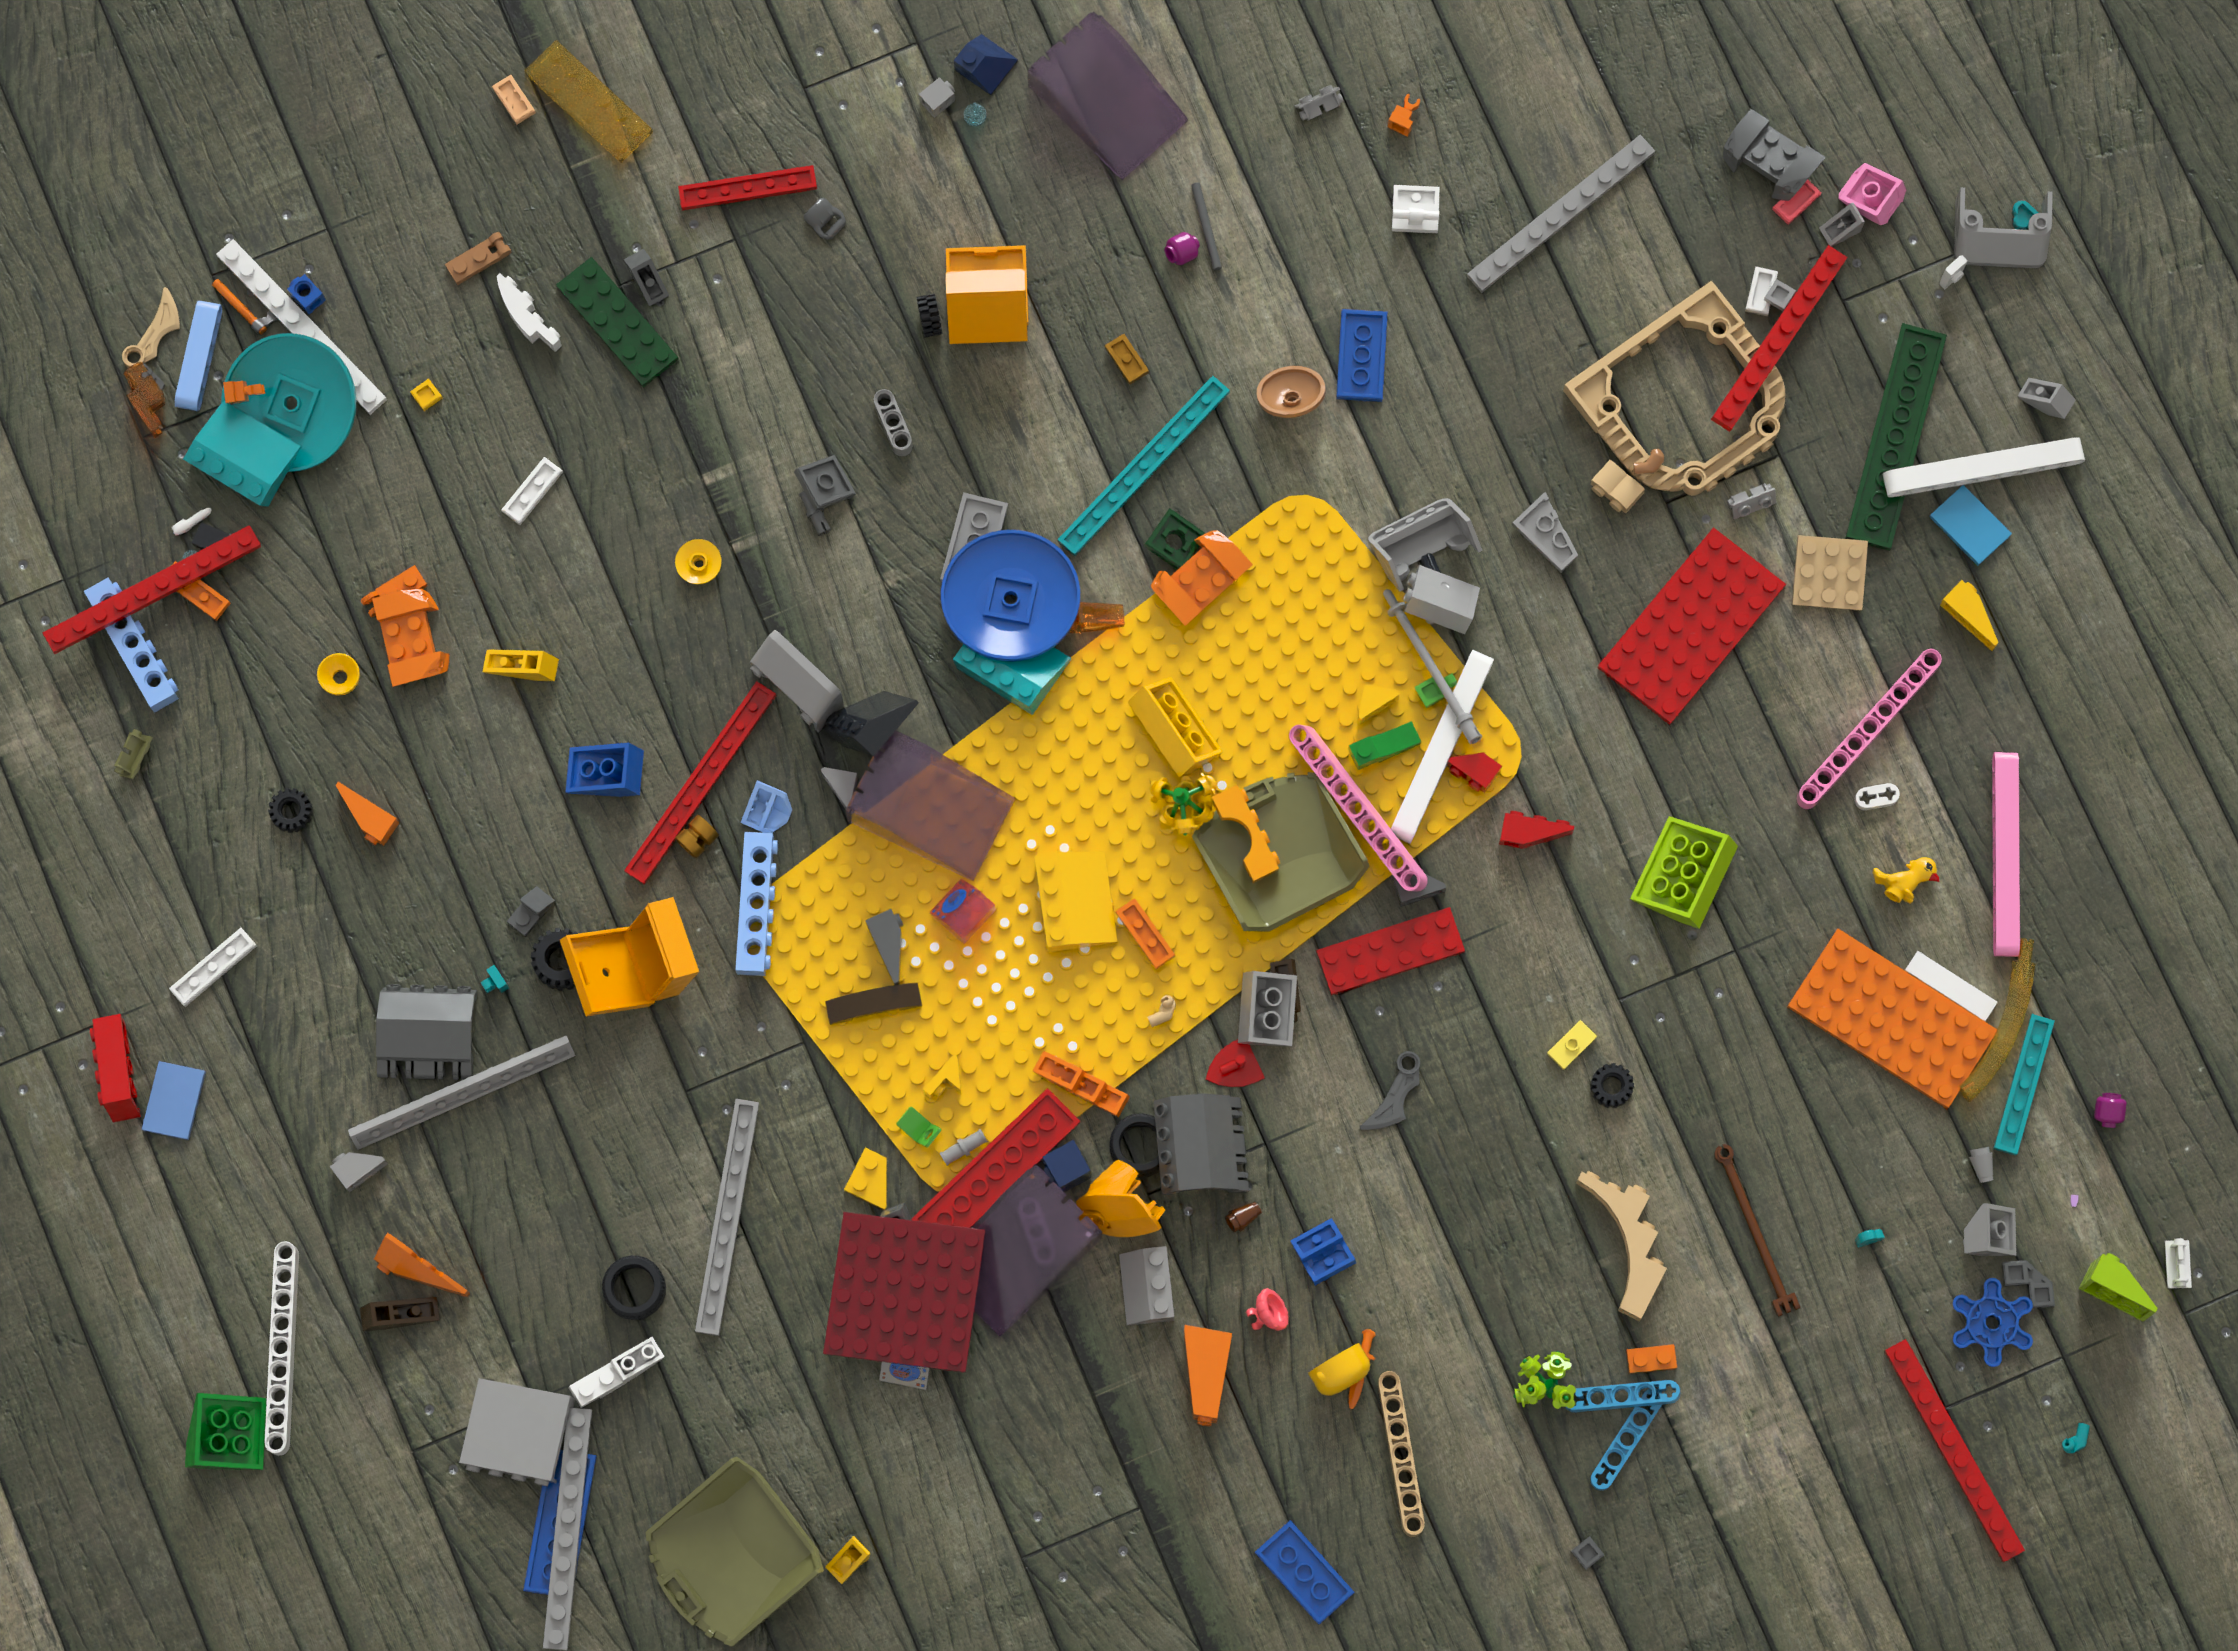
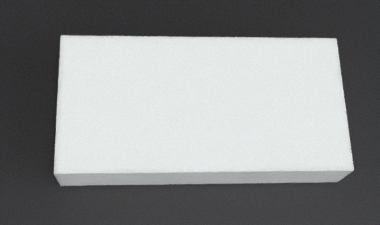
M1755 267L1745 312L1768 316L1770 304L1764 301V297L1777 279V271Z

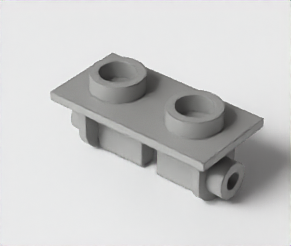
M1332 85L1320 89L1319 95L1312 97L1310 94L1300 98V103L1295 105V108L1302 109L1299 112L1302 121L1305 119L1309 121L1321 115L1320 105H1323L1325 112L1341 106L1340 103L1344 102L1341 94H1336L1340 87L1333 88Z
M1764 483L1749 489L1751 497H1748L1745 491L1730 496L1727 504L1730 509L1732 508L1733 519L1747 516L1752 512L1776 504L1775 488H1772L1771 484L1766 485Z

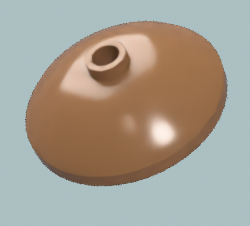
M1287 366L1267 374L1260 381L1256 394L1260 407L1267 413L1281 418H1295L1306 415L1316 409L1323 401L1326 389L1323 378L1316 371L1302 366Z

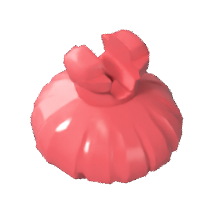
M1269 1288L1263 1289L1257 1296L1256 1308H1250L1246 1311L1248 1317L1253 1315L1257 1317V1321L1251 1324L1254 1330L1261 1329L1265 1324L1268 1328L1280 1331L1288 1325V1311L1283 1300L1274 1290Z

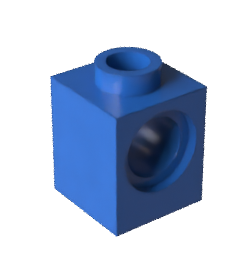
M305 274L302 277L295 278L287 289L290 296L308 315L326 301L323 293ZM305 289L311 290L309 295L305 297L300 296L301 291Z

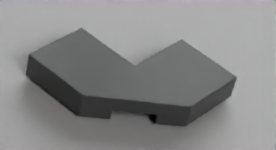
M2027 1260L2002 1262L2004 1287L2028 1285L2029 1299L2032 1301L2033 1308L2055 1307L2053 1282L2037 1271Z

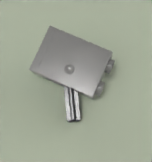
M1427 553L1421 557L1423 566L1419 565L1416 573L1412 572L1408 579L1407 585L1410 588L1406 590L1403 601L1406 602L1404 612L1423 618L1428 624L1436 623L1465 634L1473 620L1480 588L1442 574L1434 556L1431 553Z

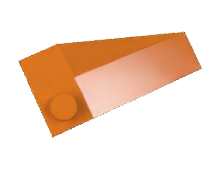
M387 1233L374 1258L379 1263L377 1268L383 1273L389 1275L391 1272L401 1278L461 1296H469L468 1290L443 1272L438 1271L427 1260L417 1256L412 1249L391 1234Z

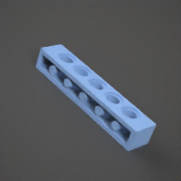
M106 578L86 589L84 593L91 605L94 606L122 590L117 582L112 584L110 579ZM130 615L122 619L127 621L125 628L118 629L117 624L120 622L118 621L105 629L147 703L155 713L178 700L179 698L175 692L179 689L172 678L169 680L166 678L164 673L168 671L161 659L156 660L153 653L157 651L150 639L145 641L142 634L145 633V630L139 620L134 622ZM136 639L139 641L135 648H128L131 640ZM150 659L148 666L144 668L139 667L141 660ZM153 679H161V682L158 686H150V683Z
M744 833L736 955L737 975L765 976L766 969H770L771 956L767 955V946L772 945V932H768L769 923H773L774 910L770 909V900L775 899V886H771L772 877H776L777 864L773 863V854L778 853V840H774L773 833ZM759 853L767 856L766 860L762 863L754 861V857ZM755 877H764V884L755 886L752 883ZM755 899H761L764 902L763 906L759 909L752 908L751 903ZM754 922H759L762 924V928L758 932H752L749 929L750 925ZM752 945H758L761 948L757 955H750L748 953V949Z

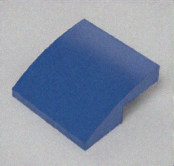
M1332 1218L1290 1241L1314 1285L1356 1264L1354 1256Z

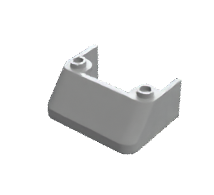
M1961 187L1955 199V259L1963 255L1967 260L1966 265L2041 267L2047 259L2052 228V192H2047L2044 198L2042 213L2034 214L2030 218L2028 230L1983 228L1981 214L1975 210L1965 209V188Z
M1448 498L1437 500L1373 532L1368 537L1371 548L1385 574L1399 591L1404 590L1401 581L1406 579L1410 572L1408 566L1421 560V557L1427 553L1433 554L1447 546L1452 550L1463 551L1470 544L1478 553L1483 551L1471 520Z
M774 630L766 638L751 659L750 670L758 678L763 676L771 680L800 708L802 712L800 717L808 725L813 723L818 733L827 724L826 720L831 714L844 708L841 691L778 631Z

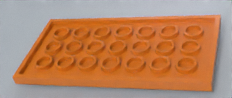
M1840 929L1836 930L1787 1006L1795 1013L1946 1109L1950 1107L1998 1031L1990 1024Z

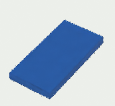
M1342 309L1336 399L1382 402L1387 312Z
M1291 1520L1254 1552L1318 1625L1355 1593Z

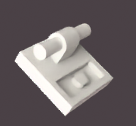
M1394 185L1392 231L1438 233L1440 187Z

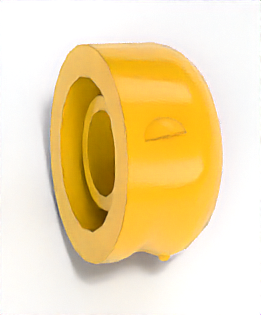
M1357 1343L1308 1372V1375L1314 1382L1318 1392L1325 1396H1332L1363 1379L1370 1370V1361L1360 1343Z

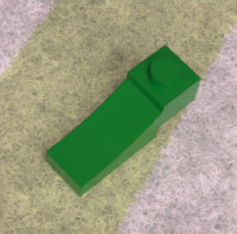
M1411 721L1384 733L1357 741L1349 745L1348 750L1357 769L1360 770L1421 744V740Z

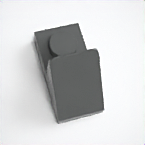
M537 886L520 899V906L507 920L509 925L525 937L555 902L553 898Z

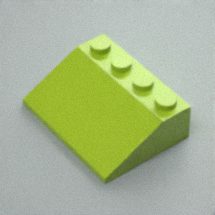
M1669 816L1630 899L1680 923L1700 929L1738 845L1727 834Z

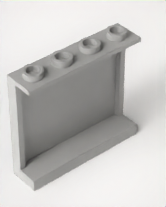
M479 1378L459 1463L465 1465V1470L480 1473V1469L489 1470L488 1474L492 1476L503 1477L504 1473L512 1475L511 1479L525 1482L526 1478L535 1479V1484L548 1486L549 1482L556 1484L557 1480L554 1479L569 1409L574 1408L575 1399L568 1395Z

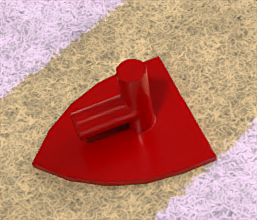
M1237 1039L1225 1046L1215 1056L1209 1066L1205 1080L1220 1086L1244 1087L1263 1080L1265 1077L1250 1045L1238 1043Z

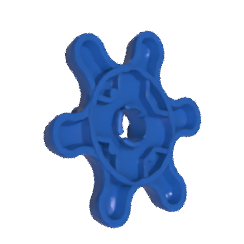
M1989 1278L1984 1283V1295L1980 1300L1974 1301L1965 1295H1958L1954 1298V1309L1966 1317L1967 1323L1964 1329L1954 1334L1953 1343L1958 1348H1965L1972 1343L1980 1344L1984 1349V1362L1990 1367H1996L2002 1361L2001 1350L2005 1345L2013 1344L2021 1350H2027L2032 1346V1336L2021 1330L2019 1319L2032 1310L2033 1304L2028 1297L2023 1296L2013 1302L2006 1301L2001 1295L2002 1286L2000 1281L1996 1278ZM1993 1316L1998 1320L1999 1325L1996 1329H1989L1987 1327L1986 1319Z

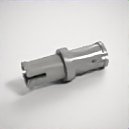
M981 1129L963 1140L961 1138L958 1139V1143L940 1152V1155L948 1166L964 1155L967 1157L970 1155V1151L988 1141Z

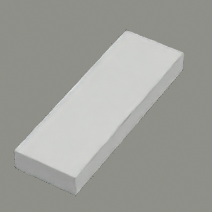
M544 457L501 511L521 525L563 471Z

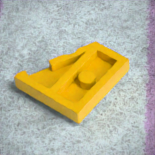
M865 1147L844 1191L882 1210H886L887 1158Z

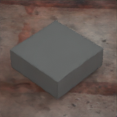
M1590 1536L1570 1551L1585 1571L1604 1556V1553Z

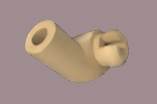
M1163 996L1159 1012L1147 1017L1151 1027L1162 1024L1172 1018L1176 1007L1172 996Z

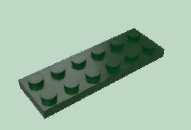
M592 257L556 284L559 291L643 388L679 360L673 350Z

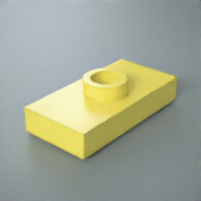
M1580 1020L1547 1052V1055L1565 1070L1597 1038V1035Z

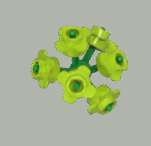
M1559 1351L1551 1352V1355L1544 1357L1547 1363H1543V1366L1537 1361L1540 1358L1539 1355H1536L1534 1358L1528 1356L1523 1359L1520 1364L1522 1369L1518 1375L1522 1376L1524 1374L1530 1379L1526 1385L1518 1383L1519 1388L1515 1389L1513 1396L1517 1403H1522L1523 1407H1525V1404H1536L1538 1400H1541L1546 1395L1548 1398L1553 1399L1552 1405L1556 1409L1561 1407L1571 1409L1575 1406L1574 1393L1576 1388L1573 1385L1566 1387L1558 1384V1379L1563 1378L1566 1375V1370L1571 1369L1570 1359L1565 1358V1354ZM1541 1366L1544 1371H1547V1375L1551 1377L1550 1379L1546 1380L1538 1372Z

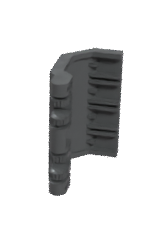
M388 984L386 987H383L380 991L376 1018L377 1077H389V1060L391 1078H397L398 1061H406V1078H412L413 1061L414 1079H436V1062L438 1079H444L445 1062H453V1080H459L460 1062L461 1080L473 1076L472 1017L474 1003L477 1000V990H471L470 986H458L457 989H448V986L444 985L433 986V989H425L424 985H410V988H401L399 984Z
M1202 1093L1170 1096L1154 1100L1162 1195L1201 1189L1227 1190L1228 1193L1249 1192V1181L1244 1180L1248 1179V1173L1237 1172V1165L1247 1163L1246 1157H1239L1246 1155L1244 1134H1238L1244 1132V1128L1240 1125H1233L1232 1120L1242 1117V1111H1238V1109L1242 1108L1240 1097Z

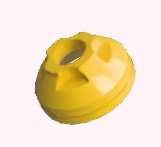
M336 653L327 656L320 663L317 679L326 692L337 696L345 695L353 691L360 679V670L352 657ZM339 671L347 674V680L342 684L334 681V675Z

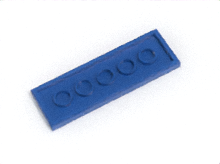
M560 1450L554 1475L557 1483L549 1482L548 1486H542L524 1592L548 1595L563 1450ZM588 1454L577 1565L597 1458L596 1455Z

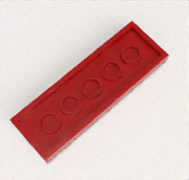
M1448 907L1318 949L1316 953L1332 996L1465 953V949L1451 909Z

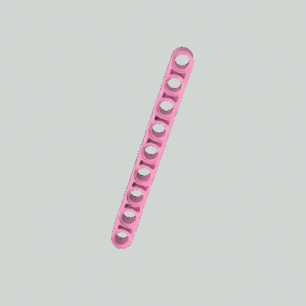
M1925 650L1807 780L1797 795V803L1803 809L1813 808L1937 671L1942 660L1941 654L1937 650ZM1924 658H1932L1935 661V665L1928 666L1924 662ZM1909 675H1918L1920 682H1912L1909 679ZM1894 692H1903L1905 699H1897L1894 696ZM1879 708L1888 709L1890 715L1887 717L1882 716L1879 713ZM1866 724L1872 725L1875 732L1867 733L1863 726ZM1855 741L1859 744L1860 749L1852 750L1848 743ZM1833 759H1842L1845 766H1835ZM1818 776H1827L1829 778V783H1820L1818 780ZM1810 792L1813 794L1814 800L1807 801L1803 798L1802 794Z
M1295 725L1292 727L1289 733L1292 744L1399 884L1408 891L1423 890L1428 882L1426 874L1315 729L1306 725ZM1302 730L1306 732L1304 741H1301L1299 736ZM1316 748L1320 750L1318 759H1315L1313 756ZM1330 766H1332L1334 769V773L1332 777L1329 778L1327 775V769ZM1343 784H1346L1348 787V791L1346 795L1343 796L1341 793V787L1343 786ZM1357 802H1360L1362 809L1357 814L1355 812V805ZM1371 820L1375 822V829L1372 832L1368 827ZM1387 838L1389 840V847L1387 850H1384L1382 843ZM1401 856L1403 859V866L1401 868H1398L1396 865V861L1398 857ZM1413 875H1416L1417 884L1413 887L1410 879Z
M1994 752L1992 758L1994 956L2018 957L2020 952L2018 753Z

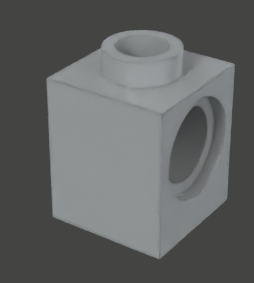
M939 77L919 93V101L935 118L955 101V90L948 81L943 82Z

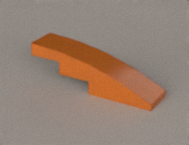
M1043 1051L1033 1069V1072L1118 1118L1130 1098L1128 1094L1109 1086L1105 1081L1046 1051Z

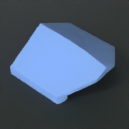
M757 780L740 823L763 833H773L788 822L792 813L787 793Z

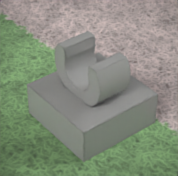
M1776 279L1764 297V301L1784 311L1795 295L1796 290Z

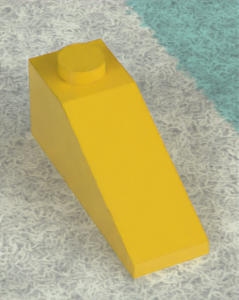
M1961 580L1942 600L1940 606L1987 648L1993 651L1998 644V640L1980 596L1976 593L1977 590L1972 584Z
M487 650L482 672L534 681H555L559 659L544 651Z

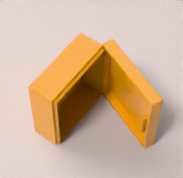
M1026 245L946 248V299L950 344L1028 341Z
M674 897L648 903L630 927L566 935L560 939L586 1017L649 1007L655 1001L677 996L699 972ZM603 969L608 972V977L603 974Z

